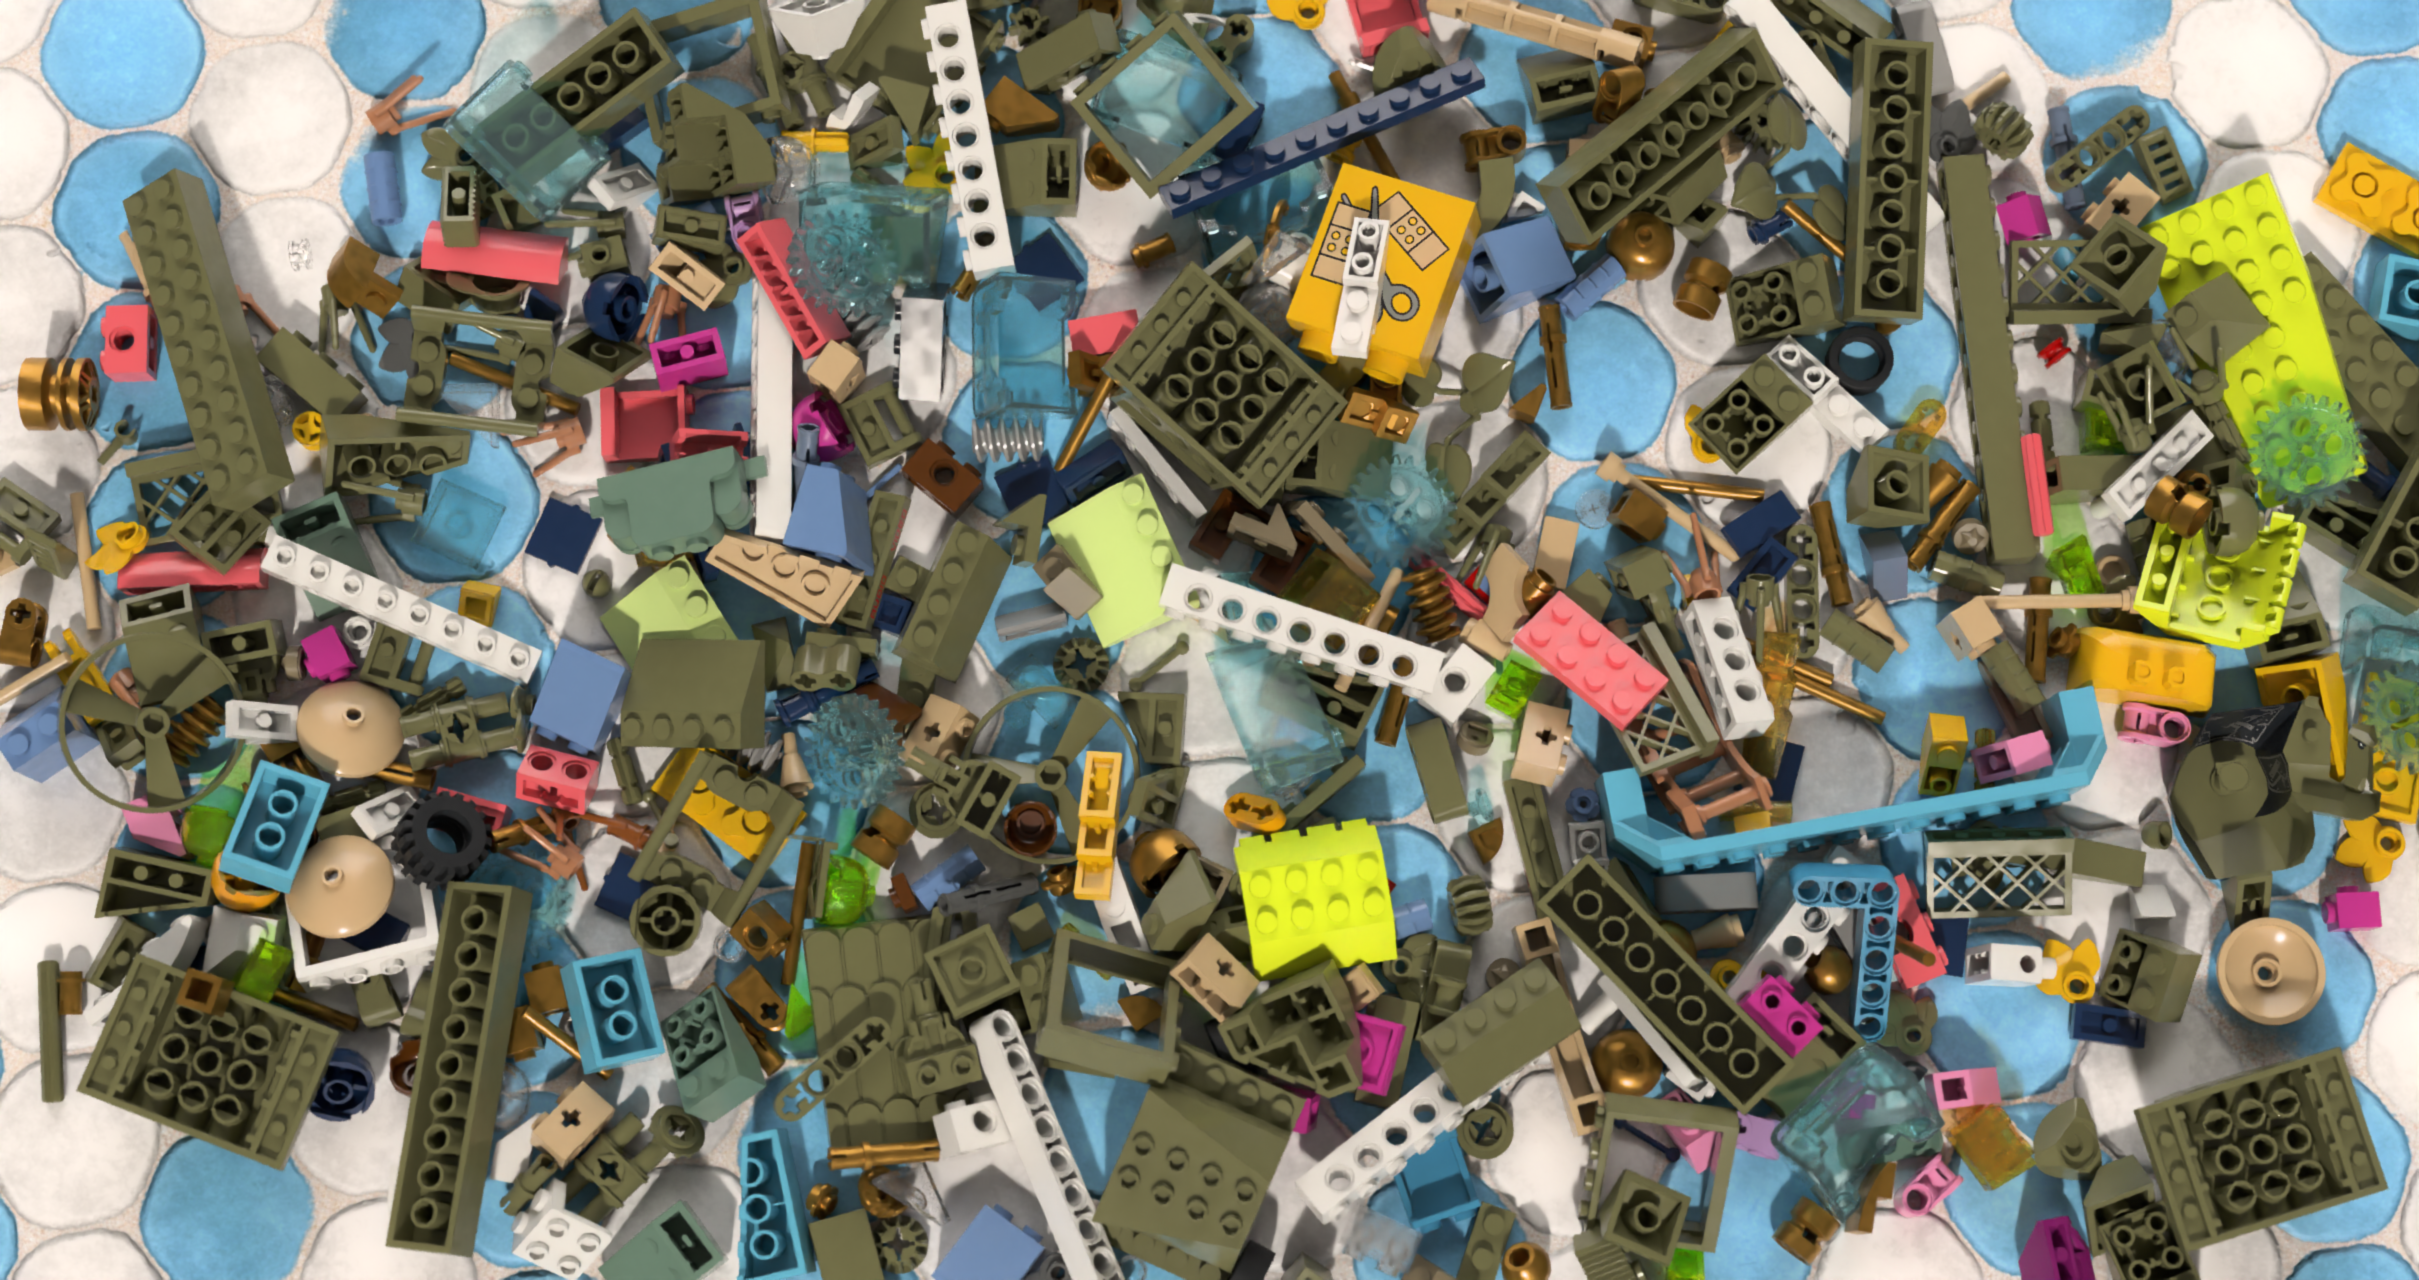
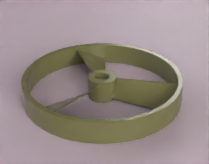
M146 632L123 636L100 646L89 654L68 679L62 692L57 712V734L60 748L67 765L75 777L90 792L105 802L121 809L139 813H164L179 810L202 800L223 783L236 765L245 739L236 738L232 752L218 775L203 789L185 798L165 738V734L170 728V718L227 683L232 690L235 700L244 701L235 678L225 664L198 643L165 633ZM135 640H173L190 646L206 656L159 707L147 706L139 709L79 679L85 669L99 656L116 646ZM66 712L135 726L137 732L145 737L148 806L131 805L110 798L94 788L84 778L75 765L68 749L65 735Z
M1042 686L1010 695L983 716L969 738L963 761L975 759L988 763L991 759L1021 776L1018 784L1037 783L1043 790L1051 791L1073 856L1042 858L1020 855L990 832L988 839L994 845L1011 856L1032 863L1063 864L1077 861L1076 849L1080 827L1078 816L1080 806L1065 785L1068 779L1067 767L1110 718L1119 726L1130 747L1134 766V784L1136 779L1141 778L1140 760L1133 737L1121 718L1109 706L1092 695L1079 690L1059 686ZM1042 692H1063L1081 697L1051 759L1044 760L1039 765H1033L973 753L977 739L987 723L996 713L1013 701ZM1127 810L1119 823L1118 834L1130 818Z

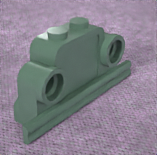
M732 445L597 479L599 496L589 498L590 515L592 519L604 517L607 534L612 538L615 546L624 554L634 555L643 552L649 559L667 561L672 559L674 555L686 552H703L708 547L721 542L725 534V528L737 530L750 522L754 514V506L748 497L746 481L767 477V461L764 455L743 460Z

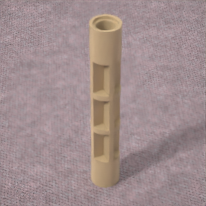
M1427 0L1426 8L1429 12L1452 19H1460L1463 22L1486 27L1510 36L1513 35L1554 49L1557 48L1594 59L1595 61H1602L1605 64L1618 68L1629 65L1638 66L1644 48V38L1569 18L1565 15L1535 8L1518 1Z

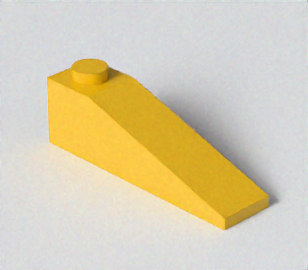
M2339 653L2304 656L2254 668L2263 706L2298 702L2306 699L2308 696L2320 697L2318 700L2324 717L2331 725L2329 777L2337 782L2344 780L2348 746L2346 689Z

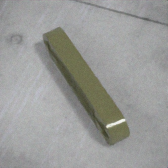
M2131 105L2108 120L2047 168L2045 181L2048 187L2057 193H2064L2082 182L2147 131L2150 125L2147 111L2138 105ZM2133 118L2136 123L2125 131L2121 126ZM2104 132H2108L2114 137L2115 148H2110L2104 143ZM2080 150H2086L2091 154L2093 160L2091 166L2085 165L2081 161ZM2071 167L2074 172L2062 180L2059 176L2061 172Z
M1799 524L1790 528L1783 541V546L1797 556L1799 554V547L1797 543H1792V539H1795L1798 533H1802L1803 539L1809 540V543L1803 547V558L1799 559L1784 577L1785 648L1788 655L1805 661L1817 652L1820 643L1818 539L1813 528L1808 525ZM1810 556V560L1804 559V557ZM1798 566L1805 567L1810 572V581L1803 585L1796 583L1791 575L1793 568ZM1801 600L1808 603L1811 608V615L1806 619L1796 617L1792 611L1794 602ZM1792 625L1799 627L1812 626V629L1806 628L1804 630L1805 642H1811V646L1804 653L1800 652L1799 646H1794L1793 642L1800 638V628L1793 629Z
M875 1016L867 1017L857 1024L776 1095L773 1102L775 1114L781 1120L789 1122L797 1121L805 1116L888 1043L891 1037V1027L888 1022L881 1017ZM868 1024L873 1027L880 1025L882 1028L879 1032L881 1040L878 1042L872 1039L863 1045V1047L869 1050L864 1055L861 1047L852 1041L851 1038L856 1034L857 1039L862 1040L869 1033L866 1028ZM843 1046L851 1047L856 1053L854 1064L847 1068L839 1065L836 1060L837 1051ZM815 1070H821L828 1076L827 1087L819 1092L811 1089L808 1082L810 1074ZM801 1083L803 1090L813 1097V1100L808 1103L807 1098L803 1097L796 1104L799 1110L796 1114L791 1111L784 1113L782 1108L785 1106V1103L782 1099L785 1096L788 1098L796 1097L801 1091L795 1087Z

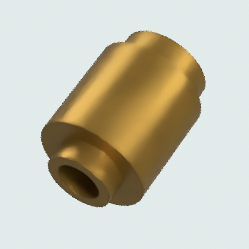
M1535 567L1532 571L1527 572L1522 585L1523 602L1530 614L1528 619L1533 618L1554 595L1553 589L1557 586L1555 579L1539 567Z

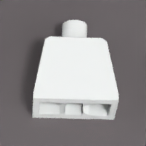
M1988 943L1967 948L1965 952V985L2026 987L2041 984L2042 979H2054L2057 973L2055 958L2042 957L2041 947Z

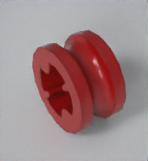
M2062 337L2053 341L2036 355L2039 359L2043 358L2046 361L2044 365L2046 369L2055 365L2072 351L2070 347L2063 345L2064 339Z

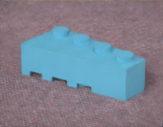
M775 1128L742 1136L740 1173L742 1195L741 1205H739V1220H741L740 1242H738L739 1276H737V1280H783L817 1272L787 1128Z

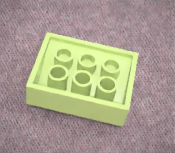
M1142 473L1110 486L1047 523L1055 543L1065 548L1103 595V598L1087 612L1103 649L1173 619L1164 615L1165 609L1159 607V601L1172 563L1184 567L1185 565ZM1193 591L1188 597V602L1193 608L1200 607L1199 596L1196 591Z
M685 555L655 572L599 617L632 670L641 639L738 640Z

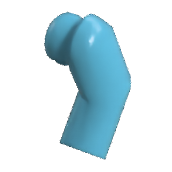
M2073 233L2067 240L2084 239L2080 235ZM2060 247L2054 253L2052 260L2063 270L2075 256L2066 247ZM2083 247L2074 248L2079 252ZM2072 270L2066 274L2073 283L2079 279V276Z

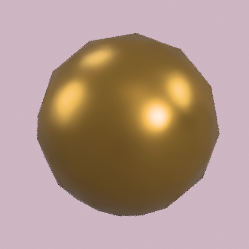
M1832 945L1825 946L1818 955L1812 953L1804 963L1808 967L1804 974V980L1813 991L1820 994H1838L1849 985L1852 979L1853 968L1851 959L1842 949Z
M1528 1241L1513 1244L1505 1251L1501 1261L1504 1280H1548L1552 1271L1549 1254L1543 1247Z

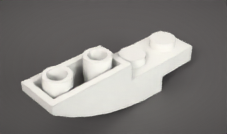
M1354 218L1342 277L1343 291L1331 345L1332 355L1368 358L1372 334L1375 335L1383 289L1390 232V221Z
M1786 336L1767 354L1813 402L1809 412L1837 440L1843 438L1861 454L1864 446H1877L1889 435V428L1839 385V378L1792 336Z
M1116 854L1111 901L1093 900L1108 942L1154 954L1145 934L1142 932L1139 910ZM1125 979L1130 995L1151 988V986Z
M189 914L183 915L175 919L170 924L171 929L162 936L155 937L142 946L143 951L139 954L187 971L204 940L209 922L204 917ZM126 976L121 981L122 985L124 983ZM122 985L113 992H108L98 997L93 1003L94 1007L84 1014L91 1026H105Z

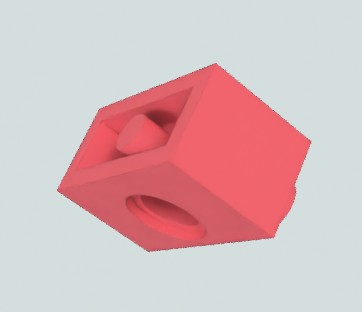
M149 305L106 306V317L101 319V333L103 338H105V351L100 353L102 371L114 382L157 381L158 319L154 310ZM130 337H134L133 345L129 349L122 350L123 342Z

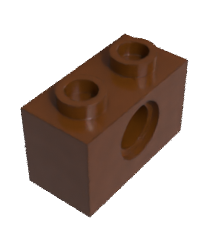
M927 438L902 467L903 476L953 518L958 520L983 491V483L980 480L982 474L970 463L966 462L962 465L953 458L955 452L944 442L939 440L936 444L930 438ZM947 469L954 473L953 479L948 483H940L936 480V475L941 470Z

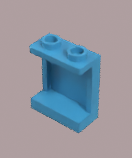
M1456 1128L1451 1132L1442 1131L1434 1138L1436 1142L1429 1150L1420 1155L1416 1152L1406 1160V1167L1400 1173L1393 1176L1411 1230L1420 1228L1421 1233L1424 1234L1442 1228L1440 1220L1454 1216L1455 1221L1459 1222L1476 1216L1474 1208L1482 1206L1460 1149ZM1407 1138L1402 1139V1140L1397 1141V1142H1394V1143H1391V1144H1393V1145L1403 1144V1143L1406 1141Z

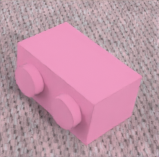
M2043 730L1970 750L1980 784L2053 765L2049 742L2045 739Z

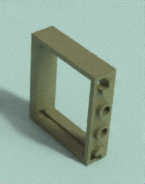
M716 0L651 21L667 44L752 17L770 97L735 107V109L745 113L753 125L762 122L765 124L776 123V118L792 114L772 20L768 15L769 7L767 0ZM658 91L646 100L644 104L652 141L662 149L660 143L665 119Z
M1166 10L1151 23L1155 28L1145 38L1141 33L1125 45L1128 52L1119 60L1113 56L1099 68L1102 75L1093 83L1088 78L1073 91L1077 97L1070 102L1072 107L1150 199L1159 193V187L1172 182L1259 107L1179 10L1171 15ZM1174 28L1238 106L1151 180L1087 102Z
M1057 927L1046 957L1034 1053L1162 1088L1169 1071L1175 1072L1179 1061V1054L1175 1053L1174 1049L1177 1048L1181 1036V1028L1176 1027V1025L1179 1023L1183 1011V1003L1178 1002V1000L1182 996L1184 987L1169 974L1178 961ZM1067 963L1162 989L1163 999L1158 1050L1060 1024Z
M1605 1092L1603 1106H1597L1595 1111L1594 1127L1599 1128L1598 1137H1591L1589 1159H1593L1592 1169L1586 1168L1584 1174L1583 1190L1588 1191L1587 1199H1580L1578 1219L1584 1220V1231L1586 1232L1588 1229L1600 1226L1598 1207L1614 1118L1717 1131L1700 1222L1684 1220L1676 1248L1715 1253L1739 1133L1737 1109Z

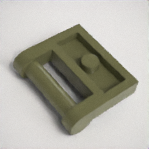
M893 381L883 383L837 406L869 470L906 451L914 450L925 442L921 432H916L900 399H898L897 393L899 390L898 388H893ZM885 400L904 438L894 442L875 405L876 402Z
M3 477L1 479V521L23 536L27 527H31L48 536L60 524L62 518L59 513L7 478ZM0 531V548L10 554L11 560L20 566L25 565L32 557L26 539L24 538L19 544Z
M378 622L359 679L420 698L425 689L422 684L435 647L422 641L409 681L401 680L399 678L413 637Z

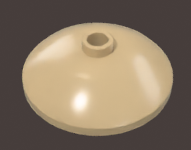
M342 680L326 684L311 693L299 710L296 722L298 744L312 764L329 774L345 778H360L373 775L389 766L402 749L405 738L403 737L399 721L401 709L388 693L372 684L355 680ZM353 714L357 715L359 719L351 720L347 716Z
M340 835L324 839L308 848L305 852L289 894L286 893L289 910L295 920L305 930L314 935L332 939L356 935L376 923L387 910L395 890L394 869L384 851L368 839L353 835ZM339 873L335 880L328 881L332 874Z
M2272 917L2258 918L2240 925L2223 942L2216 962L2218 985L2227 1003L2242 1017L2261 1025L2278 1026L2301 1019L2316 1006L2325 986V963L2318 945L2304 929L2284 919ZM2261 967L2265 968L2268 972L2266 980L2261 979L2258 975Z

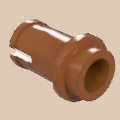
M616 813L612 818L627 822L628 828L622 829L608 826L607 834L633 845L636 851L643 849L653 832L650 830V825L645 824L641 826Z

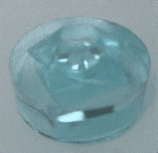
M1481 787L1469 791L1467 803L1469 815L1474 817L1479 825L1493 821L1494 812L1486 791Z

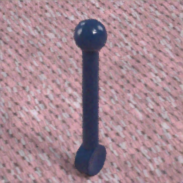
M1614 1118L1613 1125L1616 1129H1625L1663 1152L1668 1161L1676 1162L1679 1160L1680 1151L1677 1148H1668L1627 1123V1120Z

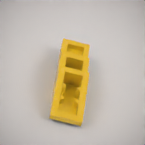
M1087 751L1078 814L1080 827L1076 849L1078 862L1073 892L1075 899L1111 901L1119 826L1122 753Z

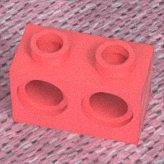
M531 744L516 773V798L585 815L598 787L599 761Z

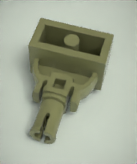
M1639 545L1605 561L1604 564L1617 594L1633 600H1639L1647 614V617L1644 618L1645 624L1655 621L1672 653L1685 648L1674 620L1676 618L1675 614L1678 613L1677 608L1674 606L1670 607L1665 586L1674 583L1670 575L1673 572V566L1667 554L1648 546Z
M268 619L201 633L203 647L217 656L229 669L240 688L244 701L268 703L269 694L278 692L275 679L280 671L281 656L285 655L287 649L282 620Z
M915 745L911 754L924 761L925 765L908 757L904 766L913 769L946 788L947 791L945 792L933 786L931 793L942 798L946 809L957 818L956 824L986 840L1018 785L1021 776L991 759L988 763L975 759L963 761L951 755L948 761L959 766L957 770Z
M931 978L921 979L919 983L913 981L908 984L916 1014L914 1015V1020L906 1021L909 1035L904 1046V1056L896 1058L903 1092L913 1099L983 1079L975 1044L965 1040L962 1032L952 1024L949 1011L939 1012L937 1010Z

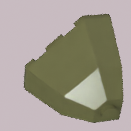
M681 83L668 91L666 104L669 107L671 119L670 122L663 123L660 143L662 149H666L664 163H657L656 170L658 191L662 205L677 207L707 200L724 198V195L732 197L764 188L776 181L777 162L771 154L770 145L745 113L688 83Z
M1333 958L1304 969L1265 990L1217 1026L1234 1060L1244 1064L1253 1063L1269 1070L1268 1074L1293 1084L1299 1082L1316 1089L1315 1093L1327 1098L1350 1091L1363 1084L1360 1029L1349 990Z

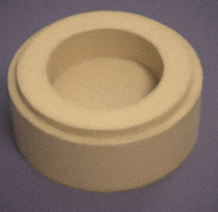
M2118 555L2102 557L2095 563L2092 570L2094 582L2103 590H2105L2107 584L2113 578L2130 574L2128 563Z

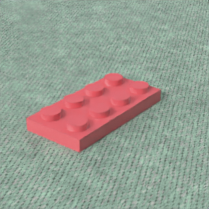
M1560 590L1513 639L1517 646L1622 732L1665 688L1669 681L1666 676Z

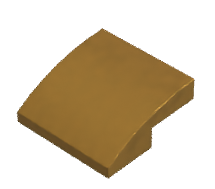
M1889 1161L1875 1164L1867 1173L1850 1205L1844 1232L1858 1235L1871 1234L1873 1232L1877 1201L1890 1200L1893 1196L1896 1162Z

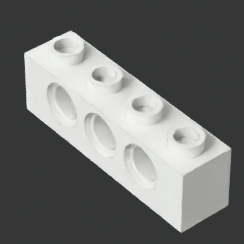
M1730 596L1692 600L1680 619L1723 740L1762 736L1775 720L1774 708L1766 696L1762 675L1757 670L1752 657L1751 644L1745 638L1741 627L1739 612L1734 608Z

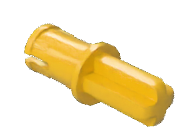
M812 128L811 131L782 130L780 147L782 152H811L815 156L818 152L846 153L850 148V136L847 132L818 131L817 128Z

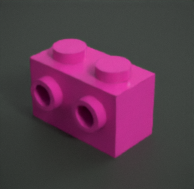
M717 327L648 344L661 392L676 389L677 384L688 386L729 375Z
M1767 974L1737 1004L1793 1059L1823 1029L1817 1022L1821 1015L1807 1001L1800 1005L1791 996L1795 989L1781 975L1774 979L1771 975Z

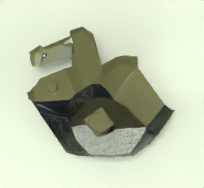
M2308 696L2306 699L2298 702L2212 714L2201 727L2179 767L2167 799L2178 831L2205 877L2217 880L2257 872L2289 869L2304 863L2306 856L2312 850L2315 839L2313 814L2349 821H2362L2378 813L2380 810L2381 792L2373 789V747L2378 744L2375 726L2352 724V728L2348 732L2345 779L2337 782L2329 777L2331 725L2324 717L2318 700L2320 697Z

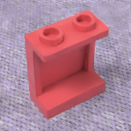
M1345 0L1362 58L1377 55L1384 41L1401 27L1413 26L1429 38V24L1427 18L1422 16L1418 0Z
M677 384V389L665 392L660 390L617 392L615 387L601 388V455L606 463L659 461L660 445L669 443L678 428H690V415H695L694 394H689L685 384Z

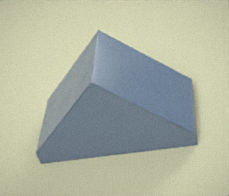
M1894 529L1859 535L1858 538L1871 599L1878 596L1881 602L1907 598L1908 555Z

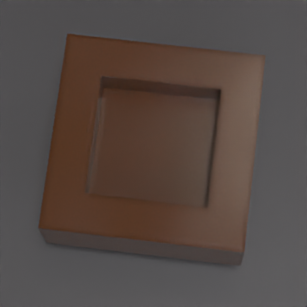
M900 873L891 877L890 880L893 887L887 890L895 908L902 907L906 914L920 909L905 874Z

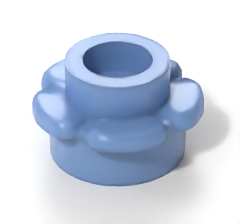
M1579 787L1570 792V797L1565 801V808L1574 820L1586 822L1589 818H1595L1598 815L1600 805L1598 804L1599 797L1592 789L1584 790V788ZM1584 801L1586 803V807H1580V802Z

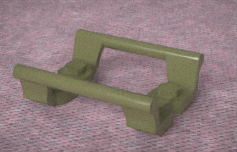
M419 305L411 306L410 317L414 335L410 358L419 364V372L415 377L407 378L404 404L396 409V421L538 437L539 431L543 432L549 397L540 391V385L544 379L551 376L555 356L553 321ZM445 323L514 330L519 333L526 346L525 351L518 357L515 367L511 395L512 406L516 411L515 419L503 420L433 411L435 404L441 400L444 392L448 365V351L443 344Z
M705 748L704 751L700 750L628 876L637 882H641L642 878L658 886L682 885L688 893L695 897L700 907L710 911L724 925L732 928L739 920L805 804L796 799L783 787L755 772L747 778L738 776L737 770L739 766L736 762ZM700 779L704 780L708 789L715 795L751 812L762 810L768 813L775 827L739 891L726 887L717 881L713 872L707 867L677 852L670 850L659 852L660 847Z

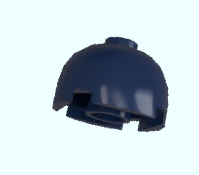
M611 272L597 277L588 287L582 299L583 313L587 325L596 335L615 342H620L622 339L625 342L632 341L636 337L645 314H640L642 310V302L648 303L647 288L640 277L623 272Z
M336 1047L311 1105L310 1112L316 1117L327 1121L344 1122L351 1120V1115L357 1114L361 1110L362 1114L367 1111L375 1097L376 1079L370 1062L357 1051Z

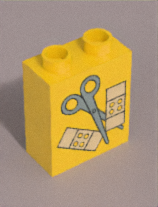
M1343 163L1286 315L1294 336L1300 339L1297 350L1314 360L1336 364L1339 356L1332 355L1331 345L1343 291L1342 277L1354 218L1390 221V232L1375 335L1372 334L1368 358L1362 370L1373 378L1396 385L1403 383L1406 372L1426 378L1481 227L1476 203Z

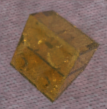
M1316 548L1276 597L1359 624L1381 595L1340 560ZM1295 625L1310 634V630L1306 625ZM1330 635L1324 640V643L1338 650L1343 644V640L1337 635Z
M1992 1103L1975 1107L1942 1131L1943 1135L1985 1191L1997 1189L2037 1164L2032 1158L2034 1151L2030 1144L2022 1136L2017 1138L2009 1127L2012 1122L2007 1113L2000 1106L1995 1108Z

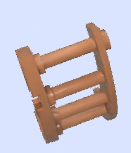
M1682 658L1678 660L1680 668L1714 726L1720 740L1713 755L1702 759L1698 755L1646 776L1669 815L1677 813L1682 821L1677 822L1681 831L1694 840H1700L1707 837L1703 825L1707 824L1708 819L1754 800L1766 811L1773 809L1769 797L1773 796V792L1765 776L1761 777L1749 766L1731 740H1723L1708 695L1703 687V681L1697 664L1694 665V662ZM1634 719L1625 729L1640 735L1644 724L1641 720ZM1660 727L1654 730L1647 728L1644 736L1662 742L1666 739L1668 730ZM1672 732L1671 737L1676 736L1678 734ZM1640 744L1638 753L1644 764L1658 760L1659 754L1657 750ZM1721 756L1724 757L1732 772L1687 791L1685 788L1680 789L1674 781L1676 775ZM1738 784H1741L1744 788L1702 807L1699 804H1694Z

